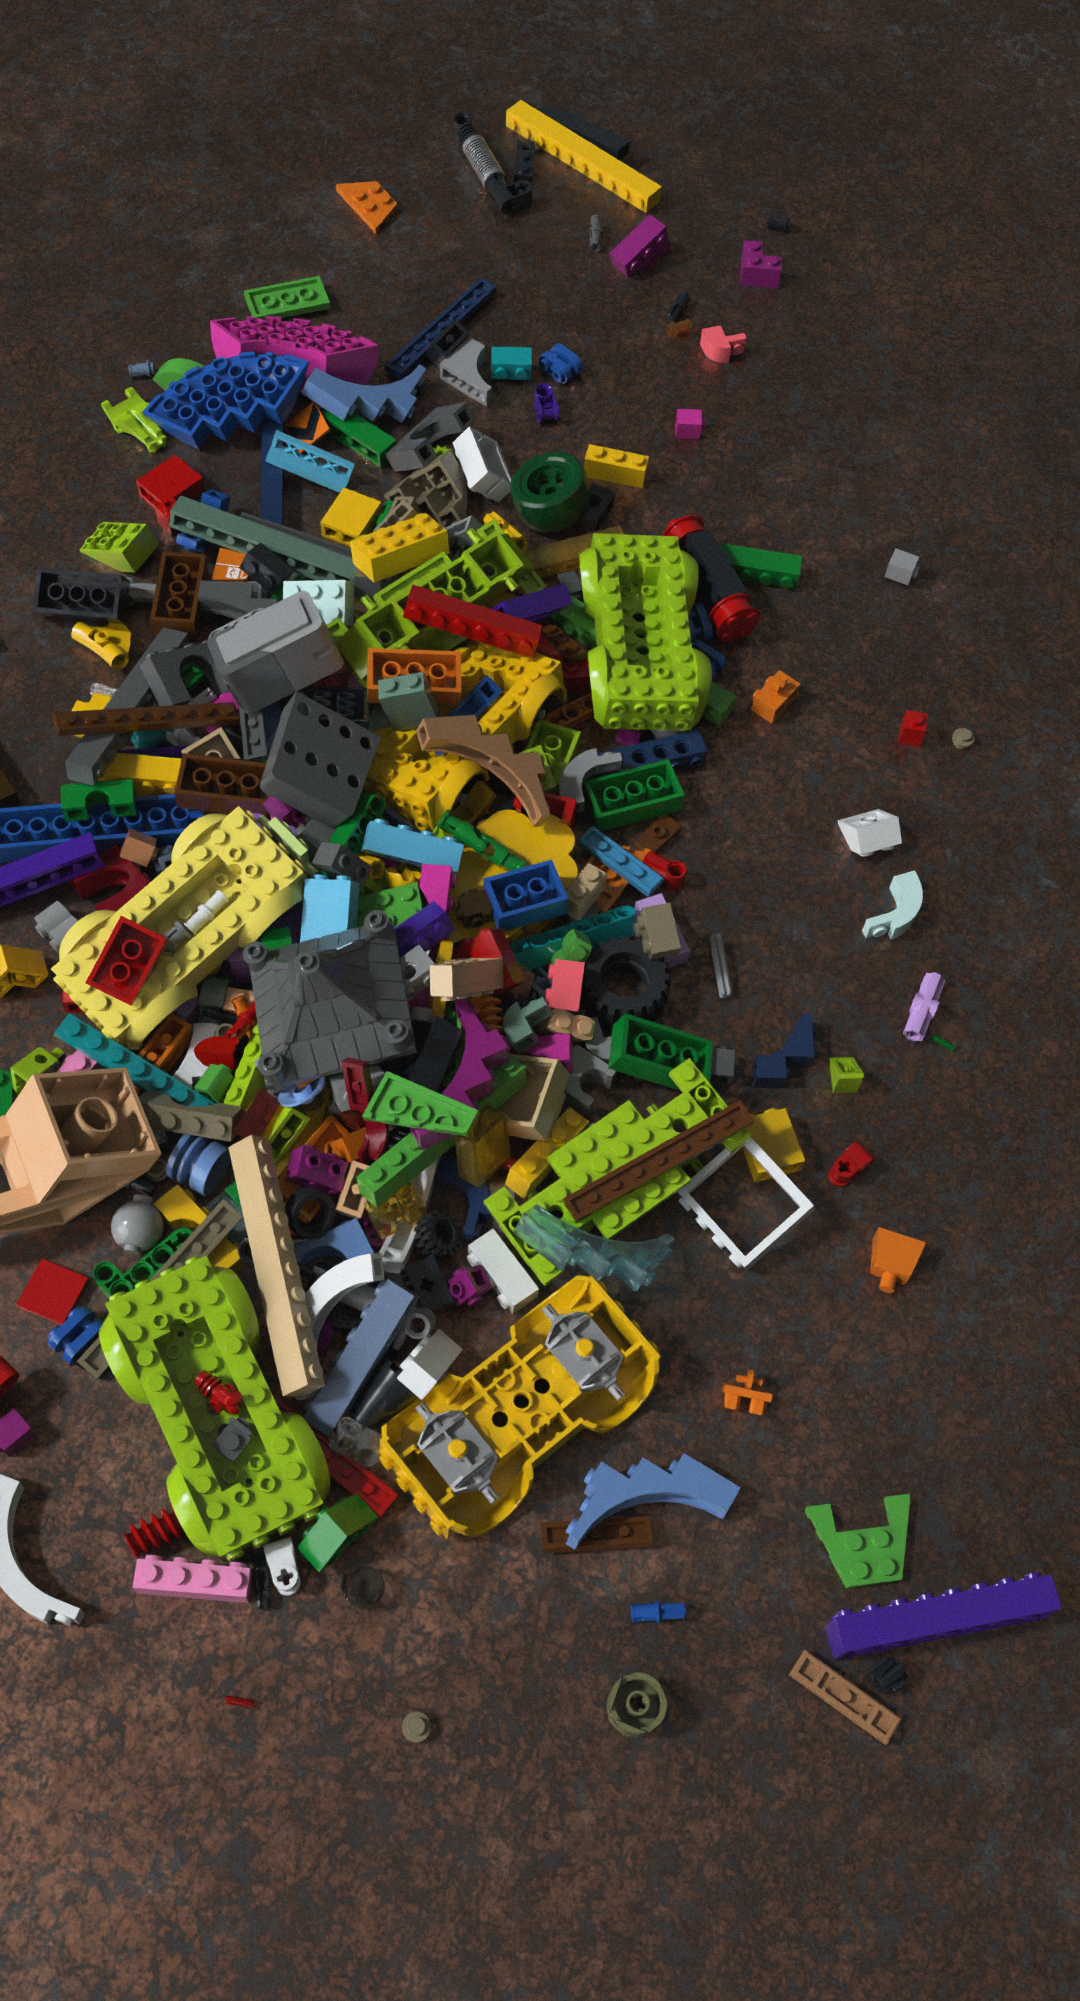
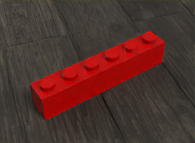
M413 584L403 614V618L530 658L534 656L542 629L540 624Z

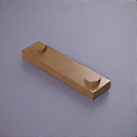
M803 1650L789 1673V1676L885 1745L888 1744L902 1720L806 1650Z

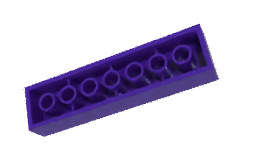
M1035 1572L1025 1575L1024 1579L1015 1581L1014 1577L998 1580V1584L990 1587L988 1582L972 1585V1589L964 1592L959 1587L944 1591L945 1594L935 1597L934 1593H927L918 1596L917 1600L908 1602L907 1598L891 1601V1605L881 1608L880 1603L865 1606L864 1610L854 1613L853 1609L836 1612L837 1615L831 1617L832 1620L825 1626L833 1661L1046 1619L1062 1609L1052 1575L1042 1576L1041 1572Z

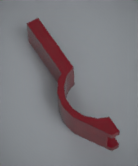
M347 1057L341 1063L349 1107L352 1110L361 1111L363 1115L374 1095L369 1062ZM365 1120V1139L358 1152L360 1163L366 1165L368 1159L376 1161L387 1152L389 1124Z

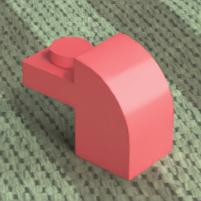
M720 325L702 329L700 346L709 359L719 363H729L730 356L744 354L747 337L745 333L725 336Z

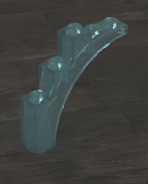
M538 1204L523 1213L513 1231L560 1271L565 1270L570 1265L574 1267L578 1264L599 1282L606 1276L612 1277L615 1274L636 1292L643 1286L649 1287L657 1277L655 1271L660 1261L665 1262L671 1255L673 1250L670 1247L675 1240L668 1233L657 1239L644 1242H624L606 1239L567 1224Z

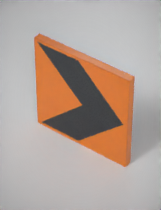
M314 401L284 426L289 436L310 445H314L331 430L318 404ZM298 449L301 454L306 452L303 449Z

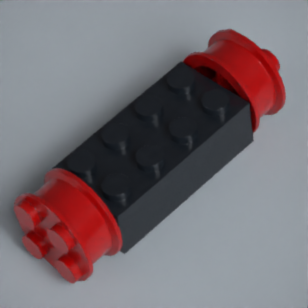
M687 515L671 520L662 536H678L679 549L689 553L697 561L699 578L696 598L704 604L712 627L717 629V637L723 642H729L741 637L746 638L750 636L760 619V613L751 606L752 600L747 595V589L710 529L704 528L702 518L697 515Z

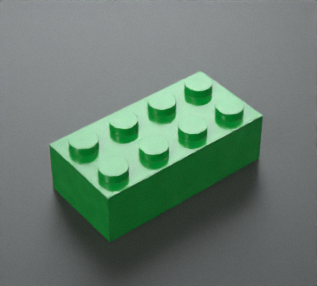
M669 759L586 780L583 782L582 790L594 827L600 832L659 817L664 813L670 814L682 811L685 797Z
M625 1013L612 1028L608 1068L680 1090L670 1078L669 1072L690 1058L710 1083L713 1041Z

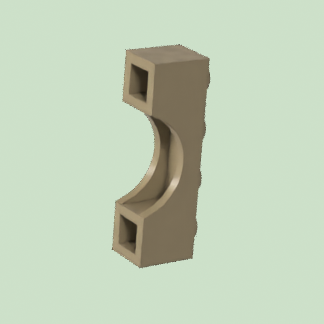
M145 1091L139 1096L150 1127L154 1129L231 1142L240 1133L242 1128L243 1107L222 1103L204 1107L185 1106L172 1101L168 1094Z

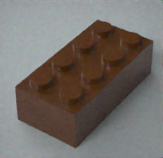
M162 552L150 617L153 637H156L162 628L165 627L188 633V639L197 640L202 614L198 600L200 581H207L208 578L206 555Z
M183 753L174 792L177 808L230 814L239 806L244 812L248 810L251 813L262 814L271 819V814L263 806V803L271 796L264 793L260 787L266 763Z

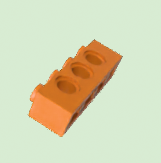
M171 1013L138 1056L168 1073L191 1043L193 1036L191 1024ZM134 1086L138 1097L141 1096L144 1091Z

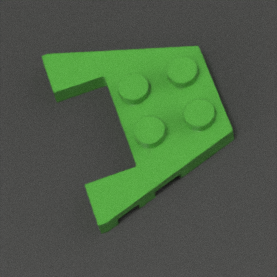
M910 1494L887 1496L884 1498L889 1526L836 1532L831 1504L807 1506L805 1508L808 1519H811L816 1529L815 1532L820 1541L822 1540L829 1558L846 1589L894 1583L902 1580Z

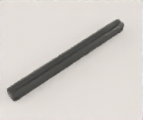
M242 512L240 515L241 518L352 558L351 548Z

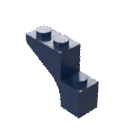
M811 1013L801 1015L786 1044L780 1051L770 1055H756L753 1063L754 1088H783L785 1081L790 1078V1067H811L813 1059L817 1058L818 1055L817 1044L813 1043V1037L816 1036V1023L812 1022Z

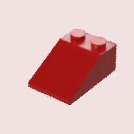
M120 916L85 983L132 1006L158 966L170 942L167 938Z

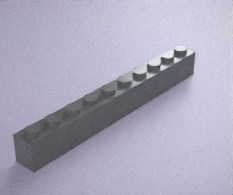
M163 627L104 709L152 707L156 698L140 665L146 660V656L152 652L158 651V653H163L172 647L180 649L190 644L188 633ZM134 731L85 734L65 761L68 779L95 786L99 778L104 776L109 764L114 762L116 754L120 749H123L126 740Z

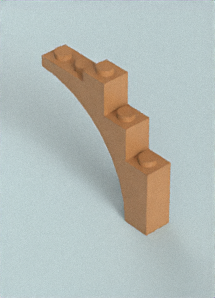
M475 715L423 718L416 730L422 751H440L455 754L472 760L490 770L518 797L533 827H541L550 816V807L546 803L543 786L539 782L545 774V765L541 761L539 752L513 754V745L509 742L508 735H481L482 729Z

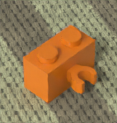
M779 670L774 676L768 677L761 690L757 689L751 698L753 700L751 710L772 724L797 698L801 684Z

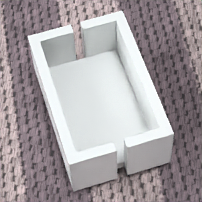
M469 426L453 442L456 450L455 455L461 463V469L467 478L468 487L473 492L481 493L487 499L499 502L510 492L512 477L497 441L486 435L483 436L482 433Z

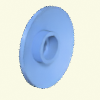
M325 1077L317 1078L302 1088H299L297 1084H293L289 1088L281 1090L278 1095L279 1103L285 1107H293L312 1102L324 1087Z

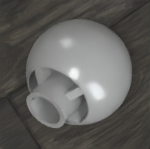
M134 1195L133 1201L122 1205L112 1218V1236L116 1243L124 1248L125 1253L138 1255L140 1252L147 1251L158 1243L163 1234L164 1222L162 1215L153 1206L154 1199L149 1196Z

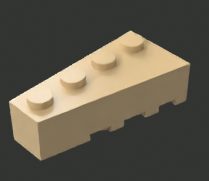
M457 958L451 961H444V963L430 965L431 996H441V1001H455L456 999L469 998V996L494 994V989L503 988V958Z

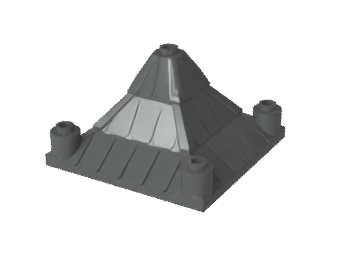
M374 910L365 917L364 926L272 950H268L261 942H252L243 950V958L249 966L260 1037L262 1056L258 1061V1069L265 1079V1086L268 1091L343 1072L341 1061L347 1057L365 1060L371 1065L417 1053L394 922L391 917L388 918L384 911Z

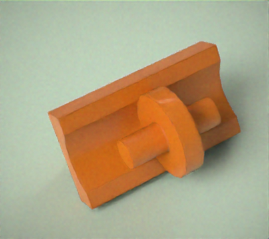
M748 1369L746 1376L736 1375L735 1382L743 1383L745 1387L723 1383L722 1391L725 1393V1408L739 1410L741 1396L751 1398L749 1413L763 1415L767 1402L772 1400L773 1394H770V1392L751 1389L752 1385L762 1387L763 1379L754 1378L753 1369Z

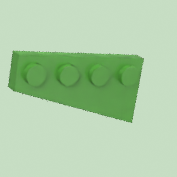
M386 1071L362 1117L368 1121L468 1137L480 1112L477 1109Z

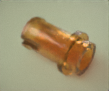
M690 319L676 323L672 321L666 326L667 335L669 337L672 336V338L692 331Z

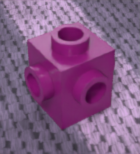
M482 1264L469 1268L462 1267L453 1273L454 1277L446 1282L456 1306L468 1304L470 1307L476 1305L483 1300L482 1295L493 1288Z

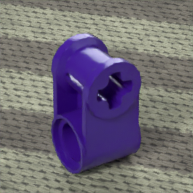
M545 383L538 384L534 395V407L538 423L553 419L559 421V406L552 387Z

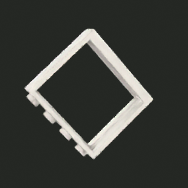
M752 1138L731 1154L725 1148L692 1177L689 1184L678 1191V1194L681 1196L678 1201L687 1211L692 1209L698 1215L695 1220L704 1230L709 1227L715 1234L712 1237L713 1241L721 1249L726 1247L732 1253L729 1258L738 1269L741 1266L746 1270L750 1269L815 1211L814 1205ZM743 1146L800 1207L746 1256L743 1255L690 1195L694 1189Z

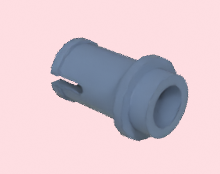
M146 360V363L129 364L130 377L144 375L152 377L155 374L154 362Z

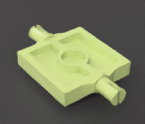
M261 815L257 819V823L262 827L264 826L272 834V840L276 845L281 843L288 850V856L292 861L297 859L305 868L304 872L312 879L314 875L319 874V871L310 863L307 844L301 838L296 839L291 834L292 830L286 822H280L276 817L269 821L265 815Z

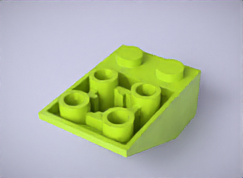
M103 522L98 525L94 534L85 540V544L79 550L81 553L118 571L135 573L158 547L159 543L147 524Z

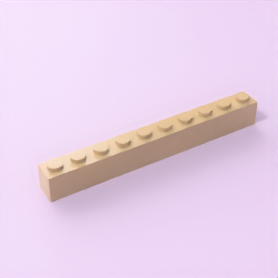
M250 1135L228 1148L282 1395L285 1397L301 1398L325 1387L323 1370L320 1366L317 1343L314 1340L311 1327V1317L308 1314L306 1296L299 1274L300 1269L295 1257L294 1243L291 1239L288 1217L283 1204V1195L279 1187L277 1169L272 1156V1147L268 1138Z

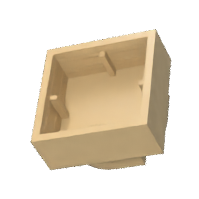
M511 1054L526 1066L527 1084L477 1125V1127L482 1132L547 1141L551 1126L556 1122L566 1097L564 1089L570 1073L558 1059Z

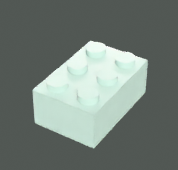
M347 580L283 582V599L297 592L307 591L326 625L338 617L345 626L354 625V584Z

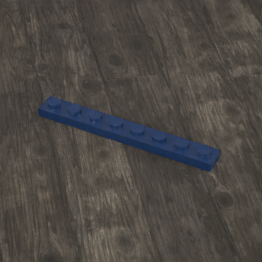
M481 277L385 364V371L400 380L405 377L426 357L425 355L430 343L455 319L460 324L466 321L497 292V286Z

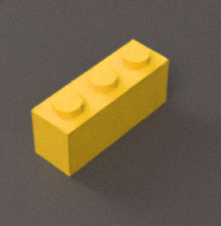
M589 444L585 456L584 469L588 478L643 489L649 456Z

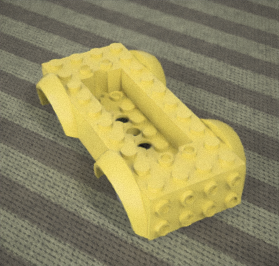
M238 806L229 815L215 813L198 818L178 837L172 850V864L118 911L100 910L88 914L76 922L63 938L59 949V962L51 968L57 975L53 978L54 981L107 1038L114 1040L128 1050H139L143 1046L145 1038L159 1023L164 1021L179 1006L198 996L196 985L239 947L245 948L248 944L256 942L263 932L272 923H275L282 914L295 904L303 901L305 878L309 879L304 872L305 868L297 859L292 861L288 856V850L281 843L276 845L272 840V834L264 826L262 828L256 823L257 819L250 811L244 812ZM217 890L221 891L228 898L229 902L214 915L215 919L212 922L208 921L195 936L190 934L192 938L184 940L175 948L176 952L172 953L169 951L164 953L158 966L132 1006L85 983L120 916L164 936L175 926L174 923L176 921L184 926L183 924L198 911L197 907L201 904L204 905Z

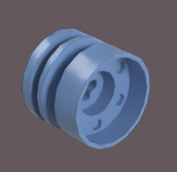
M184 1134L169 1157L166 1174L171 1179H177L181 1184L189 1181L190 1189L203 1196H208L218 1187L231 1162L229 1148L217 1141L210 1143L207 1137Z

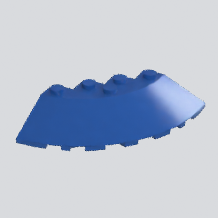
M243 352L239 353V356L224 358L223 356L214 359L212 363L201 368L197 366L184 373L185 376L177 382L172 381L168 385L169 388L161 395L158 394L142 414L183 443L200 450L210 434L228 441L237 426L255 433L265 417L280 424L284 423L295 405L309 366V361L287 354L285 356L274 355L273 352H266V354Z

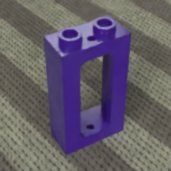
M564 583L503 601L493 607L492 610L530 622H537L552 617L573 603Z

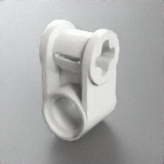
M291 1536L264 1544L268 1567L278 1592L284 1596L295 1594L300 1588L301 1579ZM289 1575L291 1578L288 1585L283 1583L284 1576Z

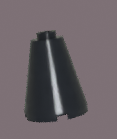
M386 1356L380 1360L351 1412V1415L354 1417L351 1422L362 1432L365 1429L371 1432L418 1398L417 1395L397 1379L402 1370Z

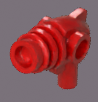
M206 1370L196 1377L194 1383L198 1389H201L205 1398L211 1396L209 1403L217 1412L221 1413L224 1410L233 1415L241 1412L240 1401L242 1395L231 1384L227 1383L224 1385L222 1379H217L216 1376H212L213 1374L208 1373Z

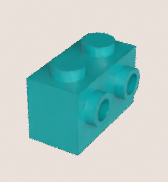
M492 347L491 379L531 380V347Z

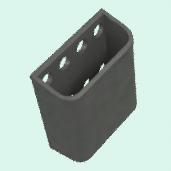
M296 691L281 713L280 722L260 782L261 790L267 795L328 826L337 827L353 815L381 737ZM298 705H304L308 709L309 713L307 716L299 713ZM319 716H324L328 719L329 727H324L319 723ZM340 727L348 729L350 738H344L340 734ZM361 738L367 739L370 742L368 749L361 746Z

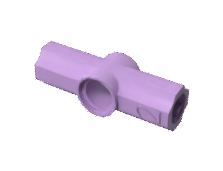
M926 973L919 993H916L910 1007V1016L903 1034L911 1041L923 1040L929 1022L932 1021L940 1001L938 999L945 979L938 973Z

